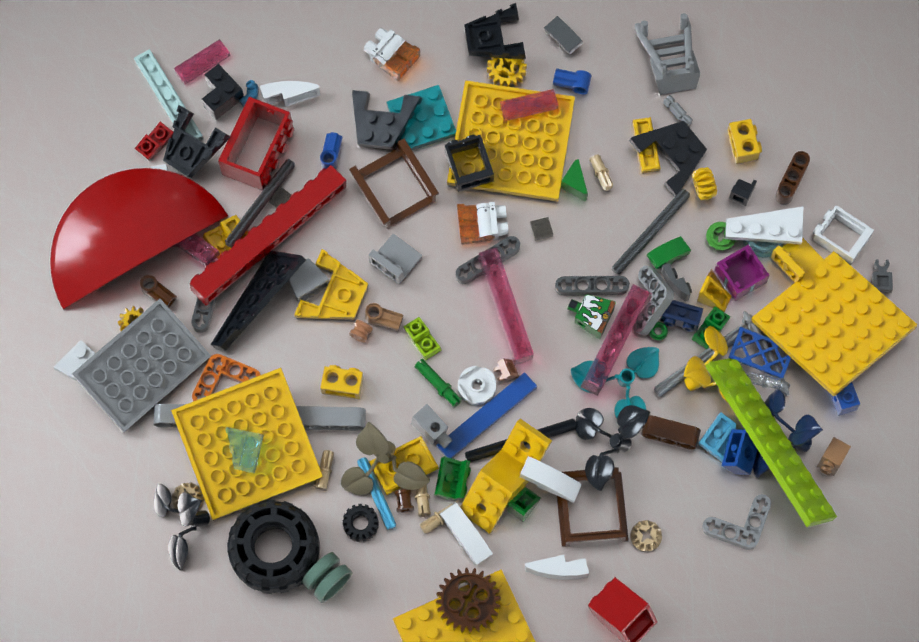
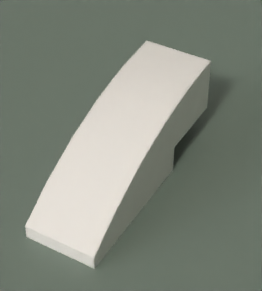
M280 81L260 86L264 102L270 105L284 101L285 107L320 96L319 85L309 82Z
M528 456L520 473V478L538 485L537 487L573 503L582 485L566 474Z
M454 503L440 513L450 531L474 564H479L493 554L457 503Z
M564 555L525 563L526 572L550 579L573 580L588 578L589 576L585 558L566 562Z

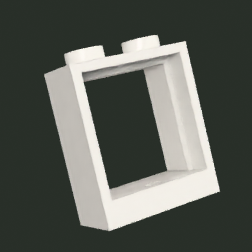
M835 206L833 210L829 209L823 217L825 219L823 224H818L813 231L815 235L812 241L831 253L833 251L851 265L871 238L874 229L840 207ZM834 218L861 235L850 252L845 251L822 236Z

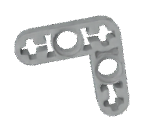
M643 266L639 271L638 278L652 295V298L635 320L633 329L638 334L648 335L672 302L674 292L656 269L650 266Z
M766 495L756 496L751 505L744 528L716 517H708L703 523V532L710 537L746 550L754 549L761 536L771 501ZM764 500V504L767 507L763 506L761 513H757L759 504L756 502ZM752 517L760 519L761 525L759 527H753L750 524ZM713 522L715 523L714 526L719 529L721 525H723L724 527L721 531V535L718 534V529H713L712 531H710L709 526H707L706 524L710 525V523ZM728 528L733 529L736 532V536L734 538L726 537L725 530ZM740 532H742L743 534L741 537L748 538V536H752V541H754V543L751 542L750 545L746 544L747 540L741 538L740 542L736 540L738 539Z

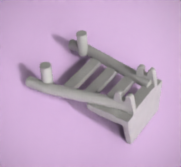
M683 13L680 16V29L684 30V34L648 40L647 38L648 22L636 23L634 27L637 36L651 57L650 63L660 95L696 89L700 78V70L692 50L691 24L688 15ZM681 42L685 43V45L676 46L659 50H655L653 48ZM685 53L683 57L667 60L660 59V57ZM685 64V68L674 69L669 71L667 69L668 67Z

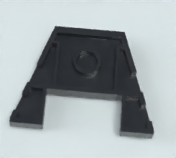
M516 3L511 4L510 8L504 11L502 9L495 11L496 14L487 18L483 16L464 24L469 56L526 59L523 42L508 45L503 43L500 23L519 20Z
M352 90L357 144L362 147L395 150L398 141H400L406 130L405 127L409 119H412L414 116V111L417 105H420L422 98L420 96L404 95L400 113L367 110L370 93Z
M179 105L177 108V112H179L177 121L174 120L172 126L174 128L173 136L169 138L163 161L192 178L231 136L215 127L207 143H203L185 131L194 113Z
M685 121L633 136L629 140L639 154L655 143L678 171L677 174L664 183L674 197L680 192L707 151V148Z

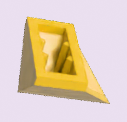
M712 269L703 283L697 302L711 308L717 307L725 312L732 295L724 289Z

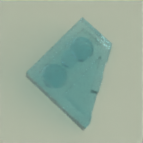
M226 427L225 430L229 438V448L233 456L234 469L255 474L264 435Z

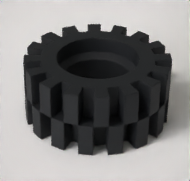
M358 504V506L353 505L351 509L348 508L346 510L347 513H344L343 527L347 536L349 535L352 540L356 539L357 542H360V540L364 542L368 538H373L372 536L377 533L379 527L378 517L372 507L369 508L366 504L365 506H362V504ZM358 516H364L368 519V526L363 530H358L353 526V521Z

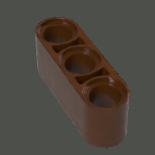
M798 151L794 154L776 192L775 197L778 203L787 205L792 201L809 165L810 156L808 153ZM797 160H801V161H803L805 164H802V165H801V164H798L796 161H797ZM788 176H795L797 180H791ZM786 191L789 193V196H784L781 192Z
M649 415L641 435L651 440L695 450L701 430L695 426Z

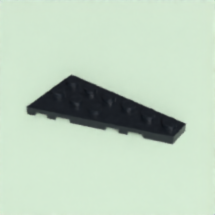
M271 251L268 253L210 345L215 349L226 351L306 259L302 255Z

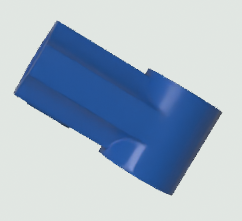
M556 68L553 85L570 88L578 94H587L592 75L583 70L572 72Z
M331 132L326 134L323 152L320 155L322 169H327L330 165L335 169L338 167V157L343 139L338 133ZM328 159L333 160L330 163L325 162Z

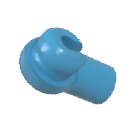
M249 80L246 83L247 95L239 99L243 107L249 97L254 99L258 97L259 87L253 80Z

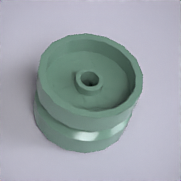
M330 552L322 557L306 573L302 580V584L308 590L315 589L314 596L321 603L333 597L353 574L346 565L339 566L340 559L334 552Z

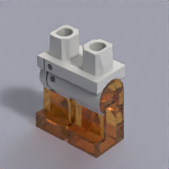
M380 28L375 34V38L380 42L376 45L370 40L364 46V50L370 55V60L373 63H376L396 81H399L408 71V67L411 68L419 59L420 48L406 42L401 36L395 34L392 29L388 32Z
M495 202L466 206L465 204H457L461 245L499 240L498 236L509 234L507 222L497 223V218L507 217L505 205L495 206Z

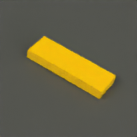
M651 117L632 120L635 136L653 130ZM655 143L640 154L638 152L642 173L660 171L661 167Z

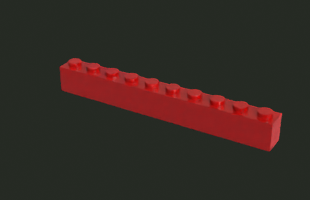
M332 165L327 169L323 168L314 180L306 182L302 190L294 192L290 200L285 204L281 203L272 215L269 214L262 220L260 225L252 227L248 235L243 239H238L229 251L225 250L222 252L217 261L209 263L205 271L200 275L196 274L190 281L191 291L207 306L346 189V179Z

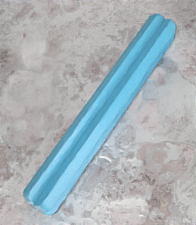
M364 457L357 461L358 466L367 473L371 467L367 458ZM372 471L368 476L374 483L370 493L386 529L390 530L396 527V522Z

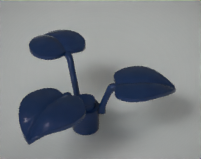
M776 389L764 402L770 409L772 416H775L779 422L792 432L788 440L793 448L807 452L812 445V438L823 431L815 418L811 415H804L799 419L794 430L778 415L785 407V396L780 390ZM757 450L753 472L759 478L760 475L770 468Z

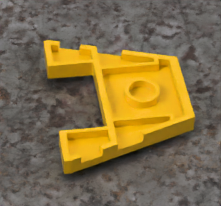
M321 249L315 265L321 269L333 272L319 306L300 299L294 316L296 318L355 320L368 289V283L350 269L348 270L336 258L334 259L330 256L328 252Z

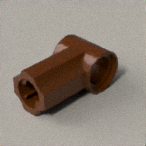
M145 275L141 278L140 286L146 296L151 297L155 301L161 299L168 308L172 306L177 298L175 294L159 283L152 275ZM147 283H154V286L152 288H145V285Z

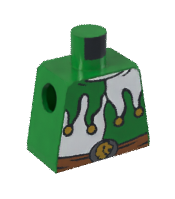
M587 294L582 303L571 299L567 310L577 313L574 321L576 325L596 338L601 339L615 309L616 302Z

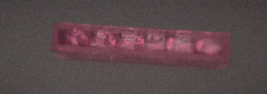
M496 247L480 252L478 260L514 365L532 360L534 353L498 249Z
M635 284L631 286L581 388L598 396L650 292Z

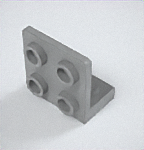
M395 234L391 235L378 252L373 249L369 253V262L398 284L403 281L422 258V254Z

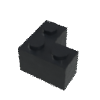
M219 63L204 74L206 83L212 91L202 98L204 108L215 120L224 115L239 103V99L244 97L242 88Z

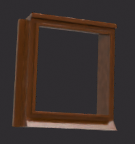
M405 139L398 141L397 149L358 170L355 165L349 169L387 229L436 202V195L439 194ZM403 158L427 197L388 218L364 178Z
M614 467L610 478L614 479L619 530L571 534L567 500L557 496L562 547H569L570 542L620 538L621 542H629L622 474L619 472V467ZM585 470L562 472L577 482L588 481Z

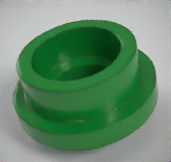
M657 322L650 331L649 336L655 341H662L667 337L668 328L664 323ZM658 329V330H660L662 333L659 334V335H657V334L655 333V330Z

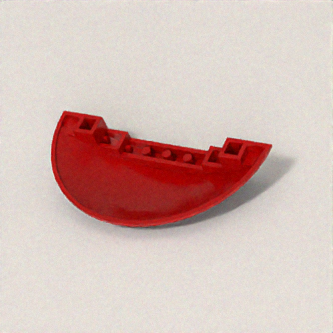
M153 168L129 169L108 175L96 181L81 192L69 205L57 226L53 238L50 258L51 277L62 308H67L170 247L228 217V214L216 198L195 181L171 171Z

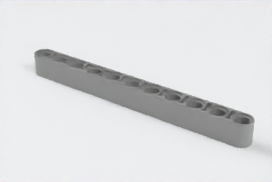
M156 404L153 425L157 427L178 428L171 410L186 404ZM296 406L305 430L360 431L365 427L366 409L361 407Z

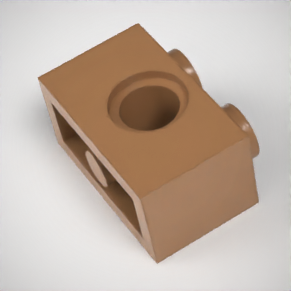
M833 437L817 467L820 468L822 473L834 476L851 446Z

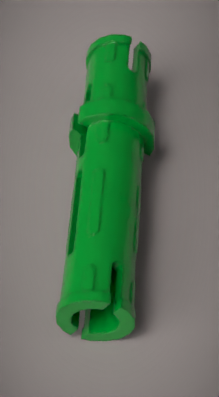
M424 359L415 364L414 368L433 385L440 397L443 396L453 408L461 403L462 398L451 388L452 386L446 383Z

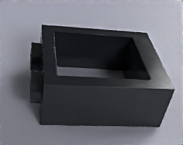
M481 134L477 136L469 135L463 140H452L445 144V154L458 192L494 182V173ZM478 147L485 170L459 177L452 154Z

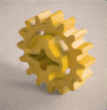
M491 57V60L487 61L489 79L494 78V85L499 82L500 86L506 84L507 87H510V84H513L516 87L517 81L522 82V76H526L527 64L524 63L525 59Z

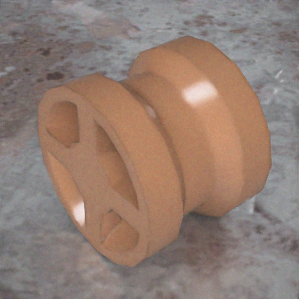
M356 320L354 323L355 327L349 332V335L359 342L366 343L368 340L367 336L372 332L373 328L363 321Z

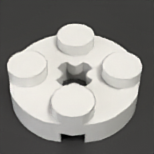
M471 366L461 373L458 381V392L462 399L470 405L485 404L492 399L496 392L495 376L487 368ZM473 382H481V389H473Z

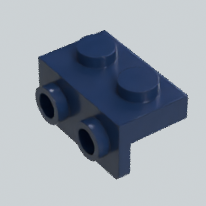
M672 300L661 316L660 321L666 326H679L684 331L697 332L704 308Z

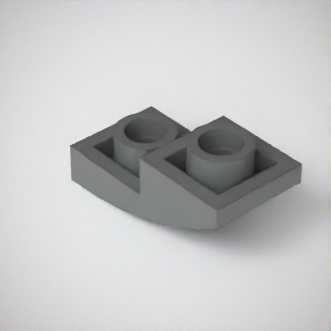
M558 16L544 27L545 31L568 54H571L583 44L580 37Z
M670 263L662 265L661 273L667 284L685 302L689 301L690 293H692L689 282L686 283L684 277L678 279L675 268H671Z

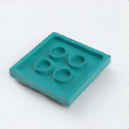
M439 85L408 94L420 96L422 101L420 105H417L412 119H409L405 127L406 130L400 140L405 139L411 150H415L455 137L456 128ZM404 96L386 102L389 112H401Z

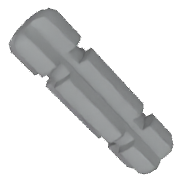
M671 95L667 96L663 102L667 108L670 107L669 110L678 120L685 121L688 126L691 125L693 119L686 115L687 112L678 102L675 103V99Z

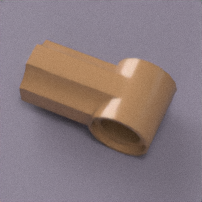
M377 303L367 305L365 320L368 324L380 325L395 331L400 329L403 314L382 308ZM371 311H375L379 315L376 317H372L369 315V313Z

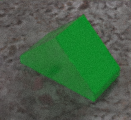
M577 159L562 179L561 189L582 201H586L588 192L580 162Z
M525 487L508 503L507 511L524 522L541 497Z

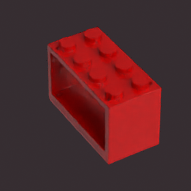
M249 97L230 135L231 137L227 141L218 160L222 175L263 191L272 179L271 173L273 169L276 170L278 167L280 154H283L286 150L288 137L291 138L293 135L294 127L291 113ZM257 118H261L279 125V128L259 171L256 172L237 165L236 162Z

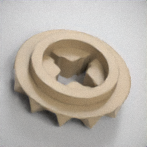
M191 482L182 483L175 488L172 494V503L176 509H178L179 496L185 491L202 500L199 508L201 507L204 497L198 485Z
M649 520L639 521L631 530L630 538L632 544L637 549L645 552L656 549L662 540L661 528L655 522ZM651 529L650 537L652 538H647L646 540L641 542L643 539V534L641 532L646 533Z

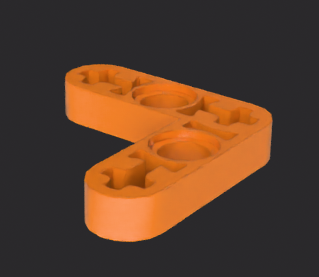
M214 354L210 357L193 391L192 399L196 401L198 400L197 395H202L203 388L201 386L207 389L204 392L205 397L214 394L222 376L242 383L249 380V377L244 375V370H246V375L249 376L255 374L257 377L261 374L255 368L221 354ZM218 360H220L222 365H218L216 368V373H214L213 370L215 368V365L213 362H218ZM233 366H238L241 369L238 375L230 374V369ZM207 376H213L215 381L211 385H206L204 379Z

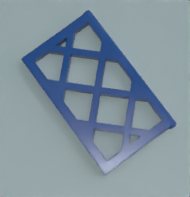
M743 327L739 328L738 335L728 357L780 379H783L791 360L789 355L781 357L777 349L780 347L769 337ZM742 333L751 335L753 340L743 343L741 339ZM758 341H767L773 347L762 350ZM756 343L759 352L749 356L745 346ZM742 348L746 357L742 359L735 356V350ZM774 350L778 360L768 363L764 354ZM761 355L765 365L755 364L751 359ZM780 363L783 368L782 372L773 371L770 366Z

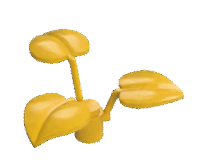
M712 326L705 329L704 337L708 346L714 350V354L705 363L697 356L691 357L684 371V377H687L685 378V385L692 392L700 387L705 389L717 385L715 382L710 383V375L705 366L713 361L718 354L725 356L728 352V345L724 336ZM719 389V392H720L721 396H722L723 399L727 402V400L725 399L724 395L722 394V392H721L720 389Z

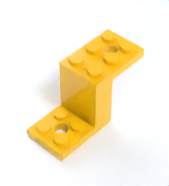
M520 418L512 429L503 448L480 470L460 506L468 519L490 534L497 525L508 503L529 483V481L520 478V473L528 456L541 461L552 440ZM523 441L529 443L530 449L524 446ZM480 504L486 507V511L480 507Z

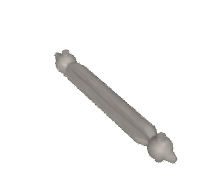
M744 311L742 323L748 325V330L762 335L760 329L751 321L753 316ZM758 341L762 350L769 348L766 341ZM771 351L764 354L768 363L775 361ZM778 364L770 366L771 370L778 373L782 372ZM772 375L774 381L778 383L777 389L788 396L790 384L784 381V377L780 379Z

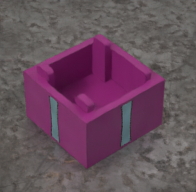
M749 244L717 262L714 270L732 295L734 301L766 284L770 276Z

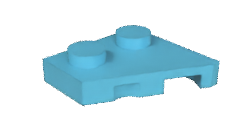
M720 412L700 439L698 445L723 462L731 429H736V423Z

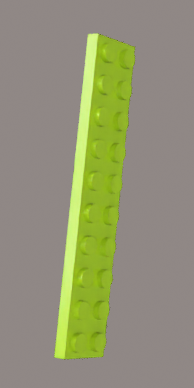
M731 358L709 362L705 367L806 527L833 521L837 515L832 506L828 503L821 489L812 478L811 473L807 470L791 442L787 439L781 426L772 416L770 409L766 406L761 395L757 392L750 378L741 367L740 362Z

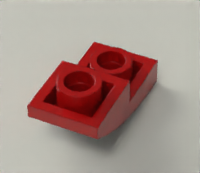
M160 121L149 135L146 134L135 149L150 160L167 145L169 138L173 136V131Z

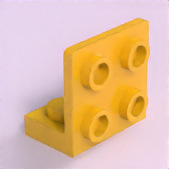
M803 237L802 244H785L782 248L777 246L771 255V259L794 283L801 280L807 272L824 260Z

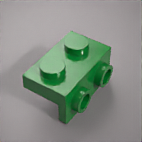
M445 456L441 457L434 495L453 501L463 499L467 493L466 482L471 472L469 467L470 461H459Z

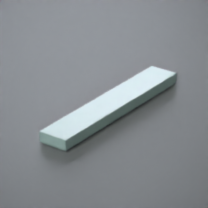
M149 49L134 57V60L173 123L174 120L177 121L178 106L181 105L184 108L185 106ZM191 119L185 131L199 140L204 139L195 122Z

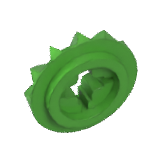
M726 222L713 223L707 230L706 240L709 246H712L715 250L725 251L726 249H731L736 240L722 239V241L718 242V236L716 235H720L724 231L725 237Z

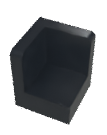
M738 179L731 190L729 199L746 206L757 181L753 180L752 184Z

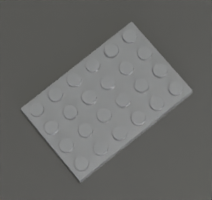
M159 299L74 371L72 376L124 433L207 361L211 355L167 305Z

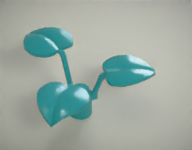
M643 347L631 352L626 361L630 369H623L619 375L616 374L615 376L603 379L604 369L601 364L595 361H585L571 368V375L575 384L583 391L589 393L598 392L601 389V382L617 379L620 386L626 387V399L619 400L614 408L617 418L620 411L629 405L646 409L645 402L641 397L633 396L629 398L630 385L635 379V373L642 379H649L657 373L659 367V348Z

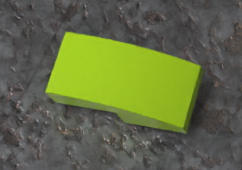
M420 317L403 326L425 361L442 351Z

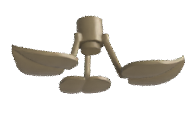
M370 422L358 434L356 446L363 454H374L376 460L367 473L360 467H352L346 470L341 478V486L346 491L356 495H366L371 492L374 485L373 480L368 476L380 461L385 464L392 461L393 470L396 472L393 479L399 487L406 490H416L430 482V478L426 476L423 469L413 462H403L397 468V457L394 456L395 445L387 441L381 431Z

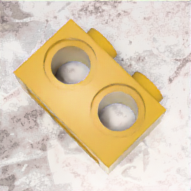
M751 119L729 123L727 131L736 164L758 160L762 152V146L760 141L757 142L756 125L752 124ZM741 130L746 131L747 134H746V135H742V134L739 133V131H741ZM749 147L752 151L747 152L743 148Z
M337 365L324 366L320 388L321 393L360 399L364 378L363 372L357 368H349L347 370L341 369ZM332 376L338 378L334 383L328 382V379ZM350 379L357 381L353 386L347 384Z

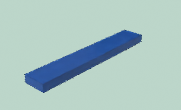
M524 372L448 436L453 441L445 449L439 443L436 447L445 457L454 458L537 388V385Z

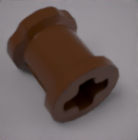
M401 489L394 492L397 497L398 507L396 511L398 513L414 510V506L411 504V490Z

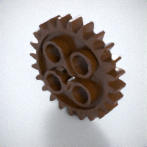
M465 568V573L462 574L457 569V576L450 573L451 580L444 578L446 585H439L443 592L436 593L441 598L436 600V604L442 606L437 611L440 613L444 612L441 619L448 618L446 625L449 626L453 623L454 631L459 626L461 627V633L464 632L465 628H468L470 634L472 633V628L480 632L481 625L486 629L487 621L493 623L491 616H498L494 609H500L501 605L496 602L501 601V597L495 595L500 590L493 589L496 582L489 583L491 576L489 575L484 578V571H481L478 575L476 574V568L473 569L472 573H469L468 568ZM462 583H467L470 587L465 592L458 588ZM474 585H477L478 587L472 595V602L468 603L464 615L460 616L459 614L465 606V599L469 598ZM479 592H485L488 597L481 601L477 599L476 595ZM452 601H458L461 604L458 609H452L449 605ZM474 609L478 611L479 615L476 618H470L467 613Z

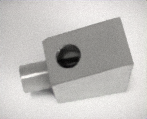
M309 258L288 280L298 303L300 299L306 301L327 288L329 284L327 276Z
M428 404L413 416L411 424L432 445L438 442L445 449L453 441L446 434L448 426ZM436 428L438 431L433 432L431 429Z

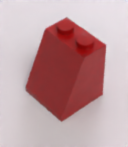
M616 577L608 582L604 589L597 596H594L588 604L592 614L621 642H639L658 622L650 605Z

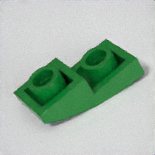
M680 236L653 249L647 254V257L656 269H660L664 264L670 263L672 265L675 259L689 255L691 249Z
M714 307L693 335L692 340L708 349L709 346L704 337L705 329L712 326L721 332L729 321L730 316Z

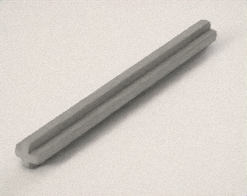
M741 324L724 336L728 347L734 344L740 327L748 329L745 324ZM709 347L697 357L705 363L714 354V350ZM686 365L655 386L654 391L659 397L687 378L684 377Z

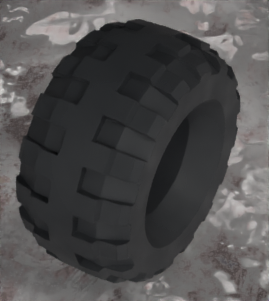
M267 500V502L256 503L250 506L247 511L242 512L237 517L229 532L227 552L234 572L247 586L267 594L285 593L302 585V580L306 573L319 560L320 542L314 523L301 508L299 509L286 501ZM280 529L285 531L292 540L290 553L278 562L268 563L262 561L255 553L256 540L265 531Z

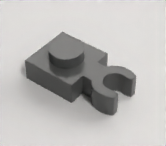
M876 259L874 269L877 272L872 273V285L880 292L892 293V272H887L890 265L889 260H886L885 266L882 267L879 265V260Z

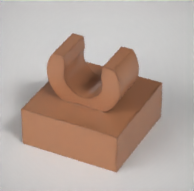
M503 358L497 361L498 366L493 370L494 372L501 371L502 373L501 377L497 378L498 381L514 380L519 377L511 359Z

